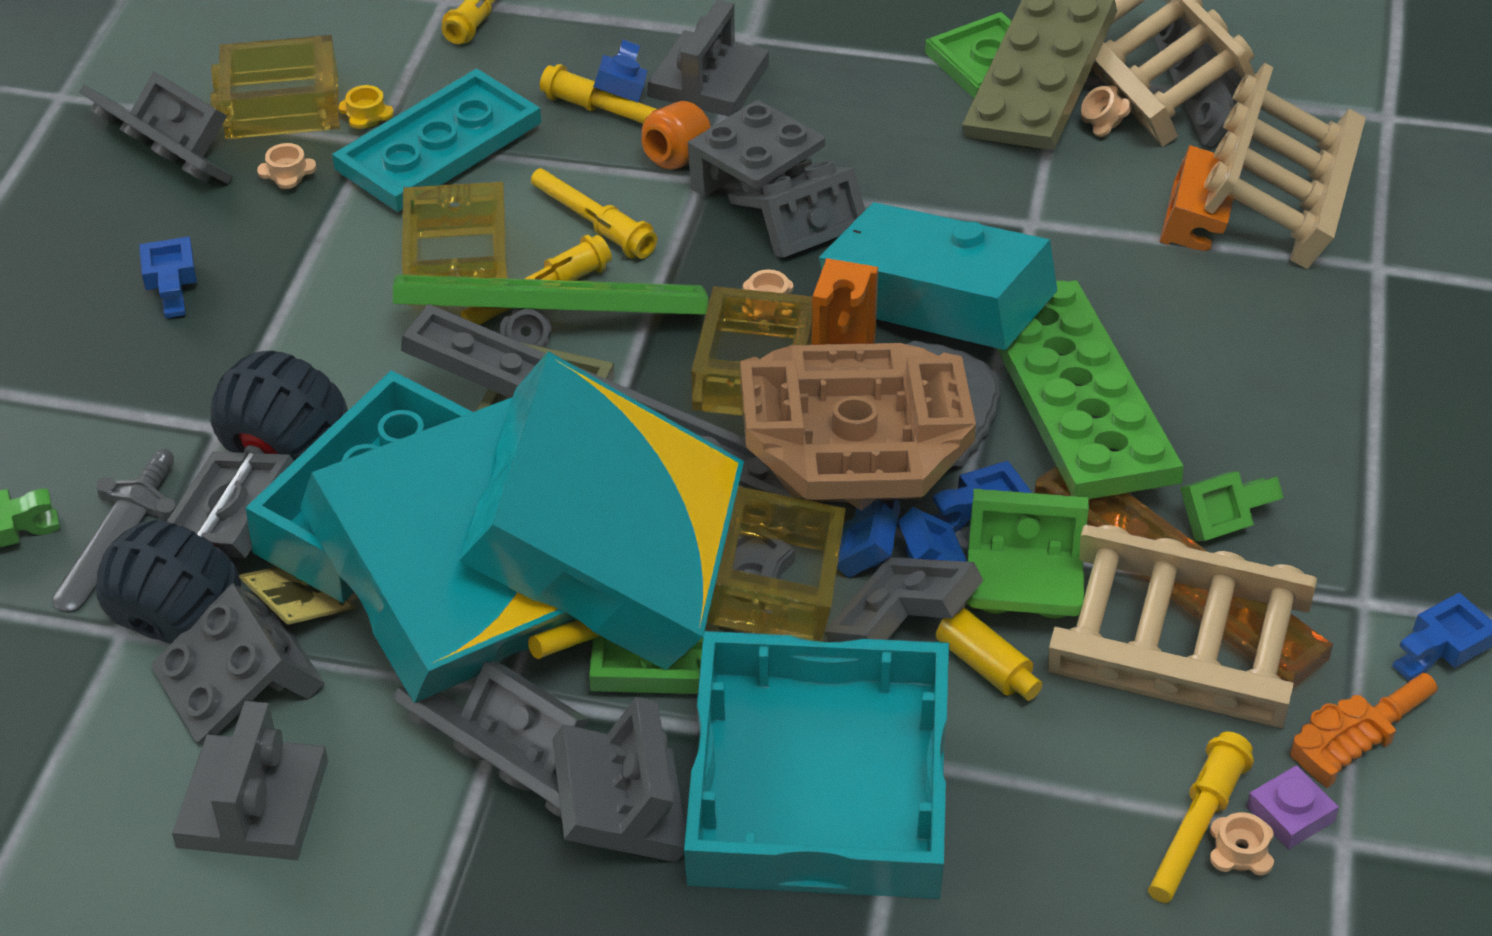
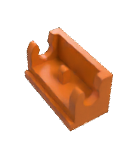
M1189 145L1173 181L1159 242L1167 245L1173 242L1191 249L1207 251L1211 249L1212 241L1207 237L1195 235L1192 230L1195 228H1205L1209 232L1224 233L1229 222L1233 198L1227 196L1213 214L1204 209L1209 190L1204 188V183L1212 168L1219 161L1213 157V152Z
M826 258L812 296V345L875 343L878 267Z

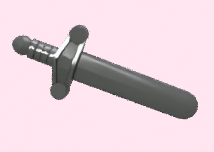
M160 449L156 451L137 479L114 480L111 477H103L96 482L98 497L102 500H110L114 502V505L54 592L52 602L56 608L61 611H72L78 609L86 601L96 586L97 571L103 554L109 545L124 531L138 525L144 515L156 516L162 521L169 519L176 508L175 501L165 497L156 489L167 475L168 469L173 466L174 455L170 450Z

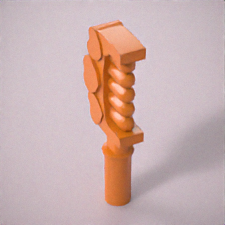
M1421 673L1388 697H1382L1374 707L1361 695H1354L1350 699L1340 700L1337 705L1330 703L1323 705L1320 710L1312 713L1309 723L1305 724L1301 732L1295 735L1290 749V757L1297 761L1318 782L1329 788L1335 783L1338 772H1340L1342 767L1350 765L1352 759L1360 758L1362 752L1371 750L1372 745L1380 743L1387 747L1392 743L1396 733L1392 723L1399 722L1403 715L1434 695L1438 690L1435 680L1429 674Z

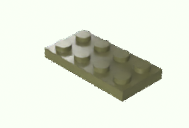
M1021 0L962 123L965 137L1055 150L1117 13L1115 0Z

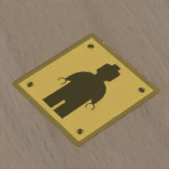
M279 567L239 575V578L286 624L356 608L348 599L342 603Z

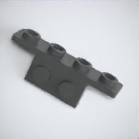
M1182 17L1154 36L1160 52L1193 29ZM1205 43L1168 70L1175 85L1218 54ZM1233 69L1227 71L1184 102L1202 145L1213 148L1227 130L1223 128L1224 122L1237 103L1232 98L1242 78Z
M155 71L131 111L83 84L79 93L94 102L90 111L113 124H116L120 118L124 121L120 130L146 144L149 138L153 139L155 142L150 149L174 163H177L180 157L186 160L182 169L208 184L213 176L229 184L233 175L204 158L205 153L225 121L226 114Z
M498 661L484 662L464 708L440 692L413 703L405 687H398L393 699L410 710L409 718L427 729L441 730L455 739L453 746L459 752L477 760H487L500 769L499 777L503 781L516 788L536 792L547 800L545 803L546 808L562 818L552 739L563 724L585 729L589 721L587 717Z

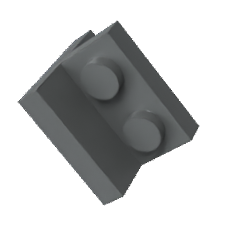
M717 0L708 14L700 17L695 32L684 30L648 80V97L671 103L687 101L694 103L704 111L729 117L741 109L769 66V50L735 42L734 4Z
M635 697L608 734L563 724L552 740L564 840L677 863L684 855L686 829L673 749L667 748V734L662 729L658 702Z
M244 701L232 737L206 735L172 831L176 848L298 860L328 763L325 746L283 742L282 731L274 728L269 703Z

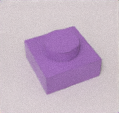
M1297 765L1250 792L1247 808L1250 812L1267 823L1272 828L1274 836L1288 850L1334 823L1339 806Z

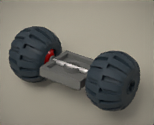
M274 350L259 351L248 355L236 362L221 376L211 400L210 422L217 439L230 452L211 453L167 522L158 520L142 522L124 531L109 545L103 554L97 571L96 595L100 606L114 623L139 632L148 638L158 639L171 644L181 633L191 629L206 609L232 583L241 588L238 570L228 557L246 558L250 550H252L245 507L348 411L345 398L333 382H330V378L320 370L313 368L310 363L302 359H296L293 355Z

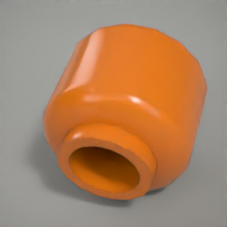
M687 101L675 102L654 110L645 118L642 126L643 149L651 161L661 168L668 170L682 168L689 165L688 141L711 128L710 121L701 108Z

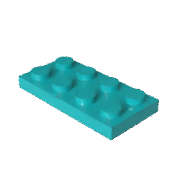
M476 68L333 153L334 169L398 212L541 124V108Z

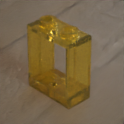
M332 35L219 44V63L211 64L212 82L215 91L211 92V106L227 115L223 122L226 139L340 129L338 69ZM315 79V86L235 92V85Z
M504 182L404 187L403 275L509 278L508 229ZM457 202L460 205L458 207H452L449 204ZM493 234L494 256L421 260V238Z
M713 286L691 371L692 410L743 416L740 362L715 359L721 332L729 331L794 338L793 345H812V296Z
M738 486L706 623L757 634L791 635L801 639L822 642L832 605L846 508ZM739 534L767 540H783L791 545L822 551L817 587L732 570ZM763 610H771L773 613H766Z

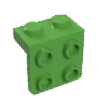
M973 489L968 562L975 563L984 581L969 597L967 605L994 614L1015 611L1039 613L1048 618L1080 615L1084 600L1083 561L1079 559L1080 536L1083 526L1087 525L1088 497Z

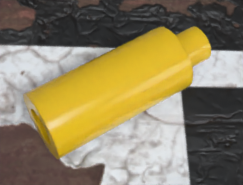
M965 607L955 614L953 618H943L936 631V639L939 642L949 643L950 651L1004 695L1008 696L1017 692L1027 701L1032 700L1038 695L1043 683L1032 674L1033 662Z

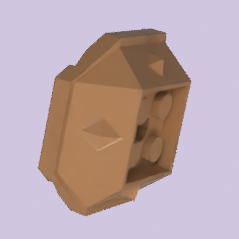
M902 343L790 345L774 350L761 359L754 356L740 361V387L746 448L771 468L796 503L849 502L862 511L874 501L920 500L975 442L976 421L962 356L945 352L938 356L924 348Z

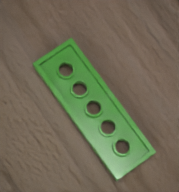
M1077 280L1056 281L1057 292L1006 350L996 349L1071 496L1094 499L1182 484L1184 468L1182 462ZM1108 448L1117 449L1120 451L1111 452Z

